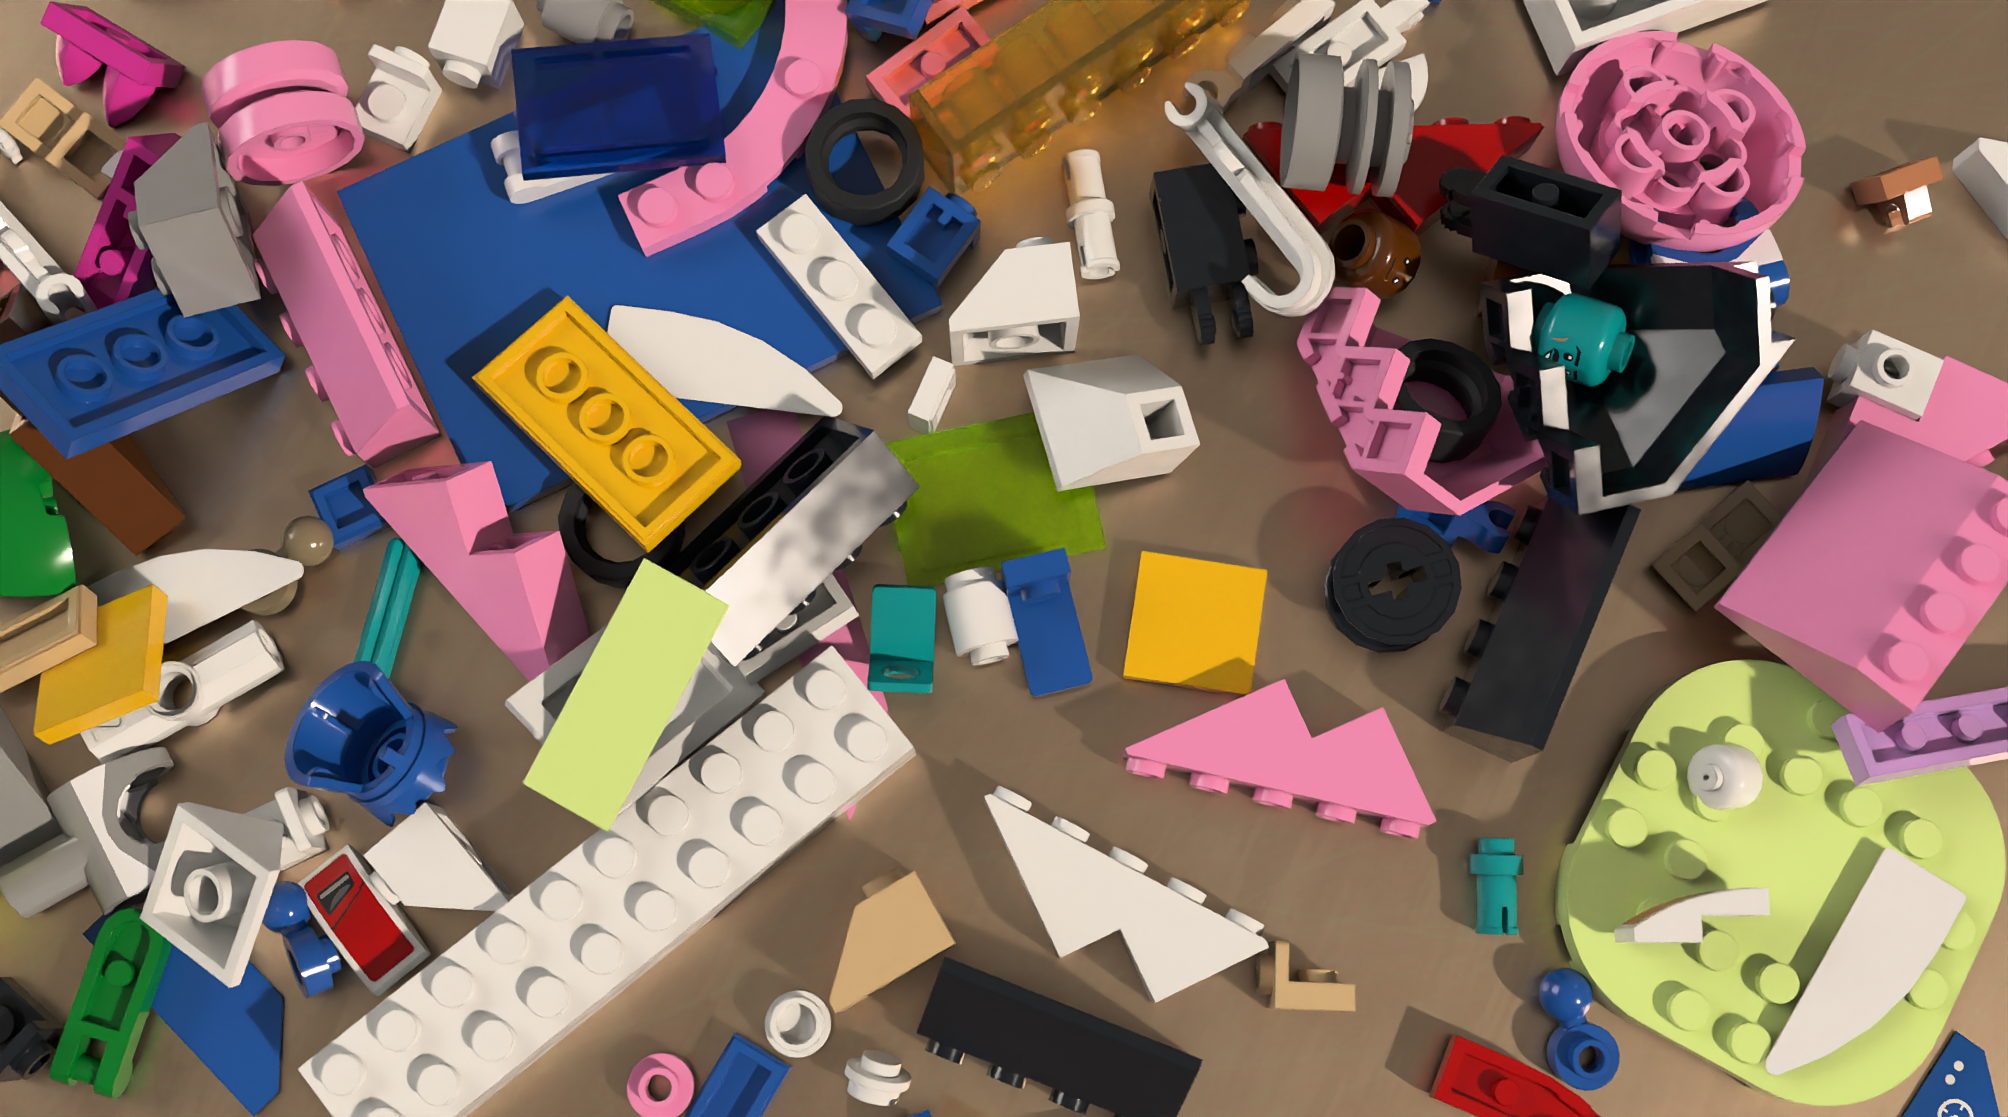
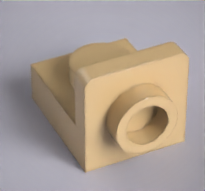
M1275 940L1268 942V954H1258L1256 962L1257 994L1267 995V1009L1355 1012L1356 984L1337 983V970L1298 969L1297 982L1289 981V941Z

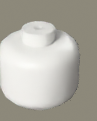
M1713 744L1702 747L1693 755L1688 764L1687 781L1693 796L1695 797L1698 794L1703 804L1707 807L1717 810L1737 809L1747 806L1757 798L1762 789L1763 773L1760 762L1754 753L1741 745Z

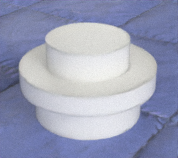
M795 990L782 994L770 1005L765 1017V1032L770 1044L778 1052L789 1057H806L817 1052L825 1044L831 1031V1016L826 1004L817 995L808 991Z
M866 1050L863 1052L862 1057L849 1059L844 1072L849 1079L847 1092L851 1096L863 1102L879 1106L896 1105L899 1102L901 1092L909 1089L911 1075L901 1068V1059L893 1054L879 1050Z

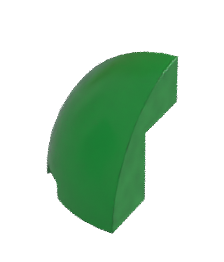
M10 429L0 432V596L32 597L60 595L76 587L77 584L66 518L58 513L56 499L53 495L52 476L9 436Z

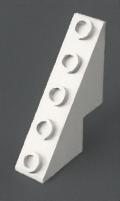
M998 785L993 795L988 794L984 796V802L1058 958L1117 931L1150 1001L1156 1003L1269 948L1266 939L1260 937L1265 926L1255 919L1232 908L1229 909L1224 918L1202 906L1207 895L1198 889L1171 877L1167 887L1143 875L1148 867L1146 862L1117 847L1112 848L1109 856L1086 845L1090 833L1058 816H1055L1050 826L1029 815L1028 811L1032 803Z

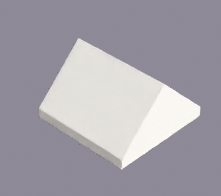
M191 802L180 803L177 805L140 919L229 988L238 986L241 983L280 871L284 824Z

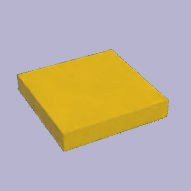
M1141 551L1122 678L1240 697L1250 694L1268 570Z
M151 584L97 607V645L41 672L33 731L34 736L51 745L159 701L167 594Z

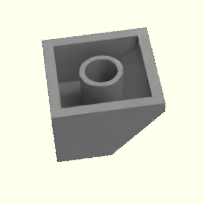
M208 122L194 125L134 182L137 210L128 212L129 227L139 250L149 248L154 257L151 259V265L162 295L173 294L184 318L261 299L257 270L254 265L255 254L249 213L232 176L225 168L219 146Z

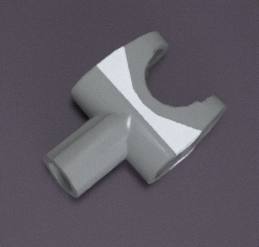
M157 747L123 756L83 773L48 795L47 801L63 833L0 867L1 891L8 903L19 915L28 919L88 885L105 916L113 915L117 911L132 908L146 901L165 841L155 843L146 835L139 818L141 803L148 791L159 783L157 779L169 772L175 765L168 750L165 747Z

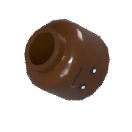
M1372 209L1356 211L1343 219L1333 232L1328 244L1334 256L1335 279L1345 287L1367 288L1379 299L1392 298L1404 291L1415 278L1420 265L1421 247L1417 235L1406 224L1383 212Z

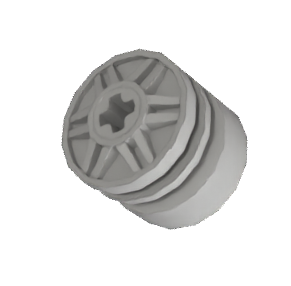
M1297 52L1292 63L1284 109L1280 149V186L1284 188L1325 191L1332 176L1334 165L1338 163L1344 164L1347 193L1360 195L1370 166L1372 195L1392 198L1398 186L1403 164L1408 158L1414 127V101L1411 97L1412 80L1409 62L1389 61L1379 89L1377 59H1363L1355 77L1354 86L1348 87L1344 86L1341 56Z

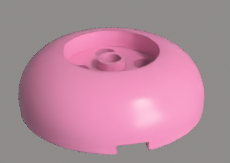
M1635 32L1610 39L1598 45L1578 63L1560 97L1556 114V144L1560 162L1566 174L1622 190L1620 234L1644 245L1652 243L1676 250L1710 253L1721 251L1756 237L1771 227L1784 214L1797 197L1804 178L1800 177L1801 156L1806 151V143L1801 125L1792 107L1779 89L1761 71L1739 55L1715 43L1707 51L1690 44L1677 42L1678 33ZM1699 162H1706L1710 170L1706 171ZM1746 198L1754 204L1759 214L1741 220L1737 224L1734 216L1728 217L1740 200ZM1658 217H1659L1664 223L1658 222Z

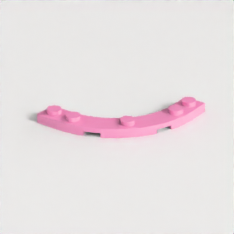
M785 0V28L777 62L763 93L748 115L718 145L696 160L618 195L646 257L701 234L732 218L768 191L767 186L785 170L794 158L799 159L805 151V145L813 125L829 110L843 71L848 42L847 15L844 13L848 4L847 0Z

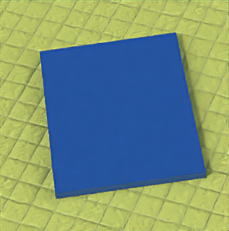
M760 0L337 191L460 464L492 461L508 514L575 482L476 386L472 377L567 295L606 332L608 331L610 312L615 305L671 311L716 321L762 340L805 368L809 373L851 354V352L758 239L756 230L806 194L912 324L943 311V304L933 284L887 254L886 245L901 226L900 218H894L881 225L857 226L835 218L819 204L811 188L806 170L805 151L799 159L794 158L785 170L767 186L768 191L732 218L651 256H645L618 195L696 160L718 145L748 115L763 93L777 62L785 28V0ZM655 87L678 152L532 202L513 204L509 201L504 186V181L508 178L504 165H499L496 162L491 148V141L495 137L510 131L525 132ZM835 93L830 108L841 104L837 93ZM855 132L841 138L833 147L829 156V171L834 182L844 191L855 195H870L885 190L857 133ZM546 154L529 159L532 170L538 171L550 166ZM676 398L701 423L738 407V405Z

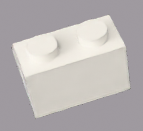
M1035 237L1019 242L1016 248L1004 250L949 318L951 361L954 366L1075 352L1080 314L1070 242L1054 243L1052 238Z

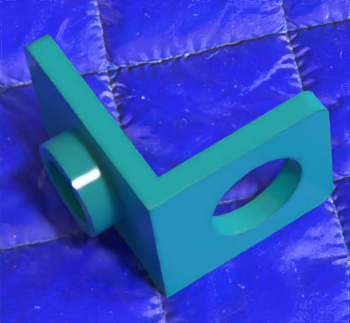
M874 585L871 608L870 662L867 679V689L869 691L931 693L933 691L937 593L933 586ZM892 674H906V675H911V676H914V677H912V678H892V677H888L887 675H892Z

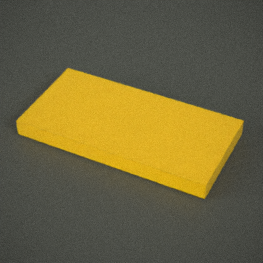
M568 295L472 377L476 386L647 553L652 551L743 468L741 460Z

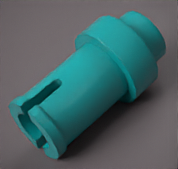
M1478 838V854H1470V874H1477V926H1475V933L1518 935L1517 875H1523V855L1515 854V838Z

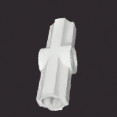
M252 620L180 662L167 661L162 663L159 701L90 728L80 734L89 751L99 759L101 764L145 750L186 726H198L207 723L217 714L221 706L285 670L282 662L283 657L273 639L266 633L262 625ZM190 679L193 687L192 697L184 707L176 709L173 703V692L182 681Z

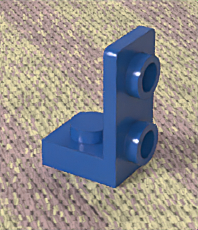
M1065 547L1001 563V579L1004 582L1019 639L1017 643L1029 691L1033 697L1090 684L1093 678L1069 586L1071 570Z

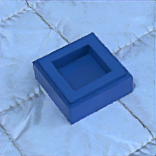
M367 464L308 490L319 518L325 521L332 530L334 538L333 548L338 551L391 527L364 496V488L378 483L373 469Z

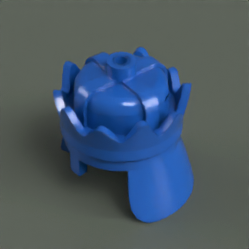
M368 661L353 662L341 667L328 676L312 692L300 709L287 739L285 766L289 777L295 783L315 789L345 793L381 822L393 827L396 820L393 813L412 815L416 812V806L429 798L432 793L443 792L446 789L444 775L449 756L454 754V748L445 734L453 733L458 726L434 712L422 709L414 703L406 702L398 689L376 664Z

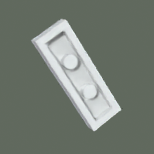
M806 194L756 230L758 239L872 379H875L922 343V335Z

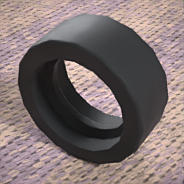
M873 98L850 99L834 106L813 125L805 145L806 170L811 188L819 204L839 220L857 226L881 225L901 216L917 200L925 179L923 142L913 121L894 105ZM857 131H876L887 135L896 142L902 154V169L899 177L890 188L876 194L855 195L844 191L834 182L829 171V156L833 147L841 138Z
M1433 338L1410 341L1398 349L1410 359V363L1392 410L1427 412L1411 398L1404 382L1422 381L1433 383L1447 390L1461 403L1468 419L1459 421L1439 418L1427 412L1441 423L1428 461L1446 463L1462 460L1478 449L1495 423L1502 407L1500 385L1490 367L1477 355L1453 342Z
M576 483L566 492L558 515L559 531L563 545L571 561L596 582L620 589L628 588L644 558L664 568L680 553L686 534L684 521L652 551L645 553L635 560L615 562L604 559L592 549L586 538L585 522L589 509L595 501Z

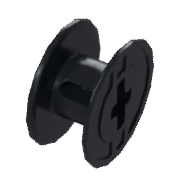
M1406 518L1378 519L1356 530L1331 559L1323 583L1325 606L1337 630L1355 645L1378 653L1404 652L1437 633L1455 613L1462 590L1459 563L1448 542L1428 525ZM1387 573H1390L1391 582L1411 577L1413 581L1396 596V600L1393 598L1392 590L1372 596L1369 589L1374 588L1387 576Z

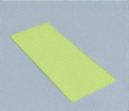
M644 558L522 784L609 832L730 605Z

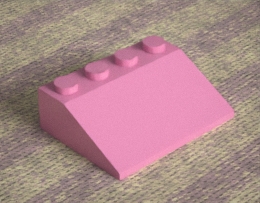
M1860 420L1837 447L1714 608L1873 730L1880 733L1915 711L2008 583V481L1998 474Z

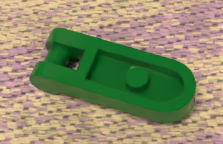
M127 908L117 911L101 927L52 1060L49 1074L50 1080L69 1086H74L78 1081L94 1086V1093L115 1100L125 1091L132 1074V1059L172 947L170 941L140 919L143 909ZM92 1038L108 1042L102 1059L89 1056L88 1047Z

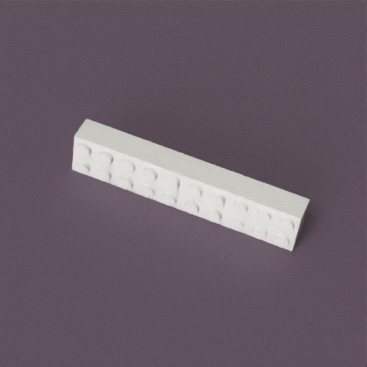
M830 646L620 813L614 820L609 832L600 829L299 1067V1072L332 1117H467L917 755L914 746L836 649Z

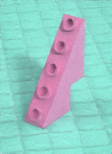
M1944 356L1941 358L1944 362L1924 413L1917 420L1908 418L1864 397L1857 396L1835 411L1801 494L1860 420L1980 468L1993 462L1995 459L1988 449L2005 440L2008 443V383L1949 356Z
M492 461L408 469L363 489L365 498L529 682L591 637L560 531L513 533Z
M1285 679L1125 748L1122 753L1123 759L1127 761L1125 771L1132 774L1163 780L1165 770L1191 776L1190 787L1217 794H1227L1229 785L1254 791L1252 801L1275 808L1291 809L1292 800L1317 805V817L1344 824H1354L1356 815L1381 821L1380 832L1402 838L1418 839L1421 827L1437 822L1383 707L1312 738Z

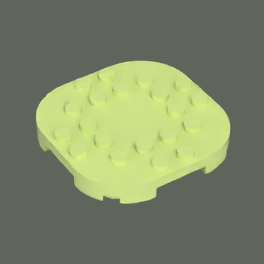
M1744 659L1725 661L1698 669L1666 684L1652 694L1630 719L1623 731L1628 735L1574 843L1567 844L1562 855L1554 891L1556 925H1561L1564 941L1572 959L1569 961L1571 967L1587 978L1595 999L1624 1021L1635 1023L1746 1083L1745 1087L1775 1099L1813 1106H1840L1866 1101L1889 1091L1908 1078L1932 1051L1945 1026L2001 901L2005 883L2006 854L1999 819L1981 783L1967 766L1855 786L1831 727V724L1843 715L1852 714L1849 710L1790 666L1764 660ZM1713 744L1741 745L1754 753L1761 764L1763 773L1762 789L1757 798L1747 806L1737 809L1717 810L1704 805L1698 794L1695 797L1693 796L1687 781L1688 764L1697 751L1702 747ZM1886 848L1897 851L1965 894L1966 901L1938 952L1910 992L1874 1026L1825 1057L1780 1075H1771L1767 1072L1765 1061ZM1758 887L1768 888L1770 915L1751 917L1702 916L1703 943H1615V928L1632 917L1665 902L1697 893L1726 889Z

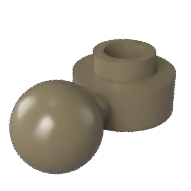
M301 516L293 519L286 525L281 536L282 547L275 553L266 549H251L248 551H256L299 561L303 566H315L329 557L333 550L334 538L331 528L325 521L315 516ZM298 580L241 607V609L261 616L273 615L282 611L293 600L297 591Z

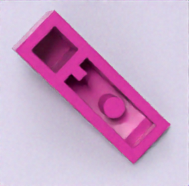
M176 133L133 136L127 139L74 273V277L81 282L97 310L149 292L156 283L151 265V259L154 257L149 248L139 250L129 227L128 212L137 210L134 182L182 138ZM76 307L77 309H79L80 311H82L83 313L86 314V312L84 311V309H82V308H80V307Z

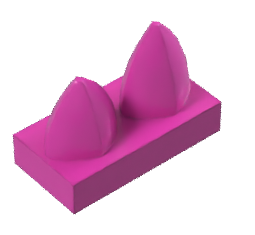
M49 2L40 23L58 34L56 63L63 85L70 86L80 83L94 74L103 62L107 64L103 83V104L107 123L110 127L122 124L135 116L147 104L157 86L176 88L186 67L87 6Z

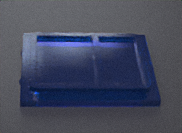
M710 33L511 49L516 100L514 117L518 123L523 181L706 165L712 162L726 163L722 129L724 127V120L720 114L716 84L718 71L713 62Z

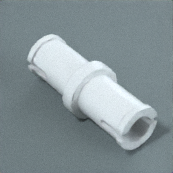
M1091 149L1076 150L1066 154V158L1061 159L1070 206L1065 211L1067 224L1071 229H1075L1081 262V277L1085 279L1107 278L1116 274L1115 271L1120 270L1111 228V222L1115 219L1114 205L1105 196L1099 152Z

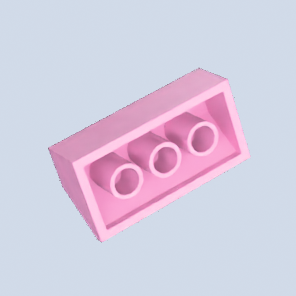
M303 181L291 185L252 235L262 257L254 260V265L268 291L272 295L279 292L287 311L279 314L281 323L293 344L297 348L304 345L313 365L305 368L307 378L322 402L330 399L339 417L338 420L331 423V427L343 451L349 457L356 454L372 468H376L442 434L340 223Z

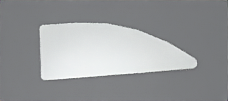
M615 305L611 309L607 333L675 398L836 417L842 412V403L805 368L762 340L716 321L671 311Z
M202 549L153 558L116 572L87 588L97 595V607L151 584L155 585L168 595L164 633L165 645L300 579L304 573V567L299 561L256 551Z
M1886 848L1765 1061L1767 1072L1771 1075H1780L1825 1057L1874 1026L1910 992L1938 952L1966 901L1965 894L1897 851Z

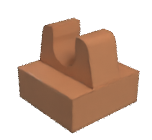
M1932 156L1895 166L1850 184L1857 206L1876 203L1886 226L1892 228L1903 223L1908 225L1930 217L1932 210L1927 185L1944 180L1937 156Z

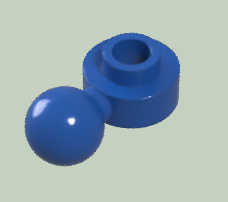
M282 881L274 885L262 924L270 931L282 935L285 951L294 977L304 997L309 998L333 988L332 974L341 971V963L334 943L328 935L325 934L317 937L311 926L308 927L307 922L312 912L307 906L305 890L295 882Z
M1571 968L1552 970L1542 979L1538 992L1539 1001L1543 1009L1551 1017L1559 1020L1561 1025L1553 1032L1547 1045L1549 1067L1557 1078L1576 1089L1584 1091L1599 1089L1608 1084L1618 1070L1620 1061L1618 1045L1607 1030L1588 1022L1585 1014L1589 1010L1593 998L1592 988L1587 978ZM1588 1046H1593L1596 1052L1594 1063L1588 1068H1581L1579 1064L1581 1051Z

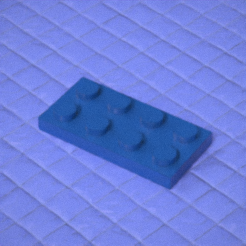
M159 288L0 344V390L66 459H69L280 372L285 354L237 305L184 318L173 294L162 295Z

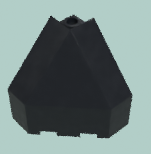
M1758 261L1609 264L1589 290L1536 272L1480 283L1485 347L1493 366L1506 364L1514 385V390L1510 391L1507 399L1525 442L1538 439L1549 467L1543 468L1540 473L1542 483L1550 499L1578 515L1672 495L1796 340L1794 337L1771 330V320L1776 310L1775 297L1770 288L1769 277L1759 274ZM1569 293L1581 294L1620 307L1626 316L1625 333L1635 336L1633 351L1624 371L1619 373L1612 370L1601 384L1593 387H1587L1566 380L1564 365L1536 353L1534 325L1540 311L1546 303L1551 302L1555 304L1562 296Z

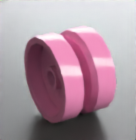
M301 40L263 43L230 55L216 63L203 77L201 92L210 120L219 129L217 143L225 168L234 180L260 186H279L300 181L304 182L328 174L345 165L362 150L365 135L355 107L346 98L349 87L341 62L334 50L318 42Z

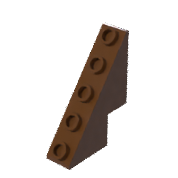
M21 283L0 298V344L53 326L36 299ZM0 390V397L16 412L9 436L135 556L139 555L161 537L167 535L171 529L186 519L187 515L131 434L66 459Z

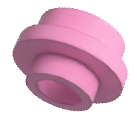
M657 1053L643 1058L632 1069L627 1082V1095L630 1104L642 1117L679 1116L691 1103L695 1089L694 1077L689 1066L679 1057L668 1053ZM657 1074L666 1076L671 1082V1093L665 1100H657L649 1093V1082Z

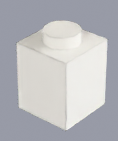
M446 0L428 48L440 66L442 74L450 81L468 88H477L478 84L481 83L500 89L525 24L513 0Z

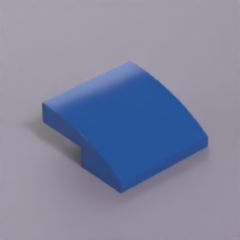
M1814 367L1769 372L1676 490L1798 475L1807 458L1815 434L1824 377Z

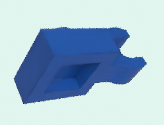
M1486 501L1460 516L1407 510L1399 504L1394 518H1406L1428 525L1448 542L1450 548L1453 546L1456 538L1460 536L1475 543L1487 552L1500 554L1510 536V531L1507 528L1513 520L1516 511L1510 506L1497 501Z

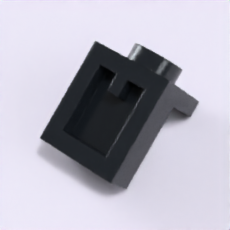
M0 977V1082L21 1080L22 1078L27 1080L41 1071L53 1058L56 1049L52 1045L62 1035L65 1027L12 977Z

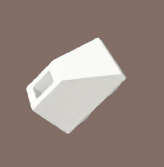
M1140 354L1029 369L1023 374L1057 491L1171 473L1200 445L1182 386Z

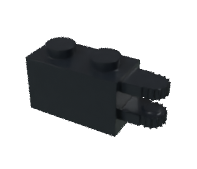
M1505 155L1499 158L1488 173L1475 169L1470 171L1468 167L1461 168V166L1459 168L1452 167L1451 170L1441 173V178H1439L1440 195H1443V199H1449L1446 204H1442L1443 208H1440L1441 225H1444V229H1450V232L1456 231V234L1472 238V252L1589 290L1620 250L1622 190Z
M1211 163L1154 172L1149 196L1172 310L1191 306L1200 346L1215 343L1216 322L1212 315L1210 303L1229 300L1232 327L1238 339L1252 337L1254 333L1252 312L1248 292L1241 281L1248 274L1250 276L1258 275V257L1253 239H1243L1239 217L1246 216V206Z

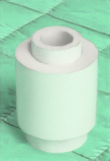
M979 567L947 577L944 580L947 593L942 596L956 655L958 657L970 656L974 666L996 662L1009 657L1007 647L1015 644L1019 639L1004 582L996 579L994 568Z

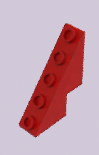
M1523 116L1504 117L1496 120L1493 124H1469V121L1465 118L1450 117L1440 119L1432 125H1414L1408 158L1403 164L1398 186L1392 198L1372 195L1370 166L1360 195L1347 193L1344 164L1338 163L1334 165L1332 176L1325 191L1284 187L1282 189L1320 235L1367 200L1376 211L1383 212L1406 224L1418 237L1441 219L1440 208H1443L1442 204H1446L1447 200H1449L1447 198L1443 199V195H1440L1439 178H1441V173L1451 170L1452 167L1459 168L1460 166L1461 168L1468 167L1470 171L1475 169L1488 173L1502 155L1518 159L1529 151L1544 129V126L1541 123H1531L1529 118ZM1263 121L1249 126L1248 131L1243 134L1242 139L1280 185V149L1283 123Z

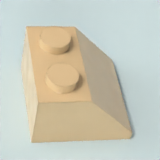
M894 868L862 887L867 899L854 907L829 998V1003L835 1014L847 1010L957 945L915 871L903 877L901 871L898 868Z

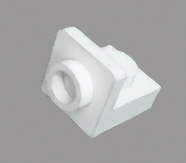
M373 44L368 57L376 69L355 109L365 135L410 154L442 89L429 70V62L419 54L401 46H396L394 52Z
M285 787L275 792V800L243 814L284 824L279 873L330 850L323 835L324 832L329 830L326 813L319 800L314 795L307 796L306 791Z

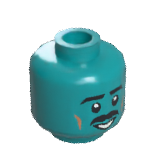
M1577 293L1566 294L1555 304L1551 302L1546 303L1534 325L1536 353L1564 365L1566 380L1587 387L1601 384L1612 370L1619 373L1624 371L1633 351L1635 336L1625 333L1626 316L1620 307Z

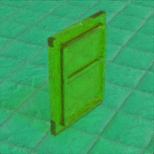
M1034 412L885 443L920 486L906 500L908 504L905 511L895 520L899 539L897 549L902 554L908 585L945 584L944 580L953 574L979 567H993L995 573L1001 572L1002 562L1064 547L1067 558L1107 549L1093 486L1057 491Z

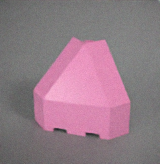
M1331 287L1325 302L1317 310L1307 314L1296 344L1303 360L1312 367L1319 384L1315 387L1331 423L1339 428L1347 447L1343 451L1351 469L1407 510L1460 516L1537 474L1543 468L1549 467L1538 439L1525 442L1507 399L1510 391L1514 390L1511 376H1505L1494 371L1492 372L1501 388L1502 407L1495 423L1478 449L1462 460L1446 463L1428 461L1441 423L1427 412L1439 418L1455 421L1468 419L1467 414L1461 403L1447 390L1433 383L1422 381L1404 382V385L1411 398L1427 412L1392 410L1410 363V359L1398 349L1412 340L1377 328L1372 324L1381 299L1367 288Z

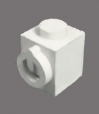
M1872 329L1853 344H1843L1836 353L1828 371V378L1834 380L1826 402L1841 408L1857 396H1861L1908 418L1917 420L1924 413L1944 360Z

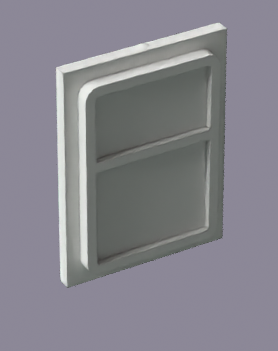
M607 625L506 699L505 706L542 745L547 739ZM707 649L618 815L759 701L766 691L757 682L751 686L737 665L735 667Z

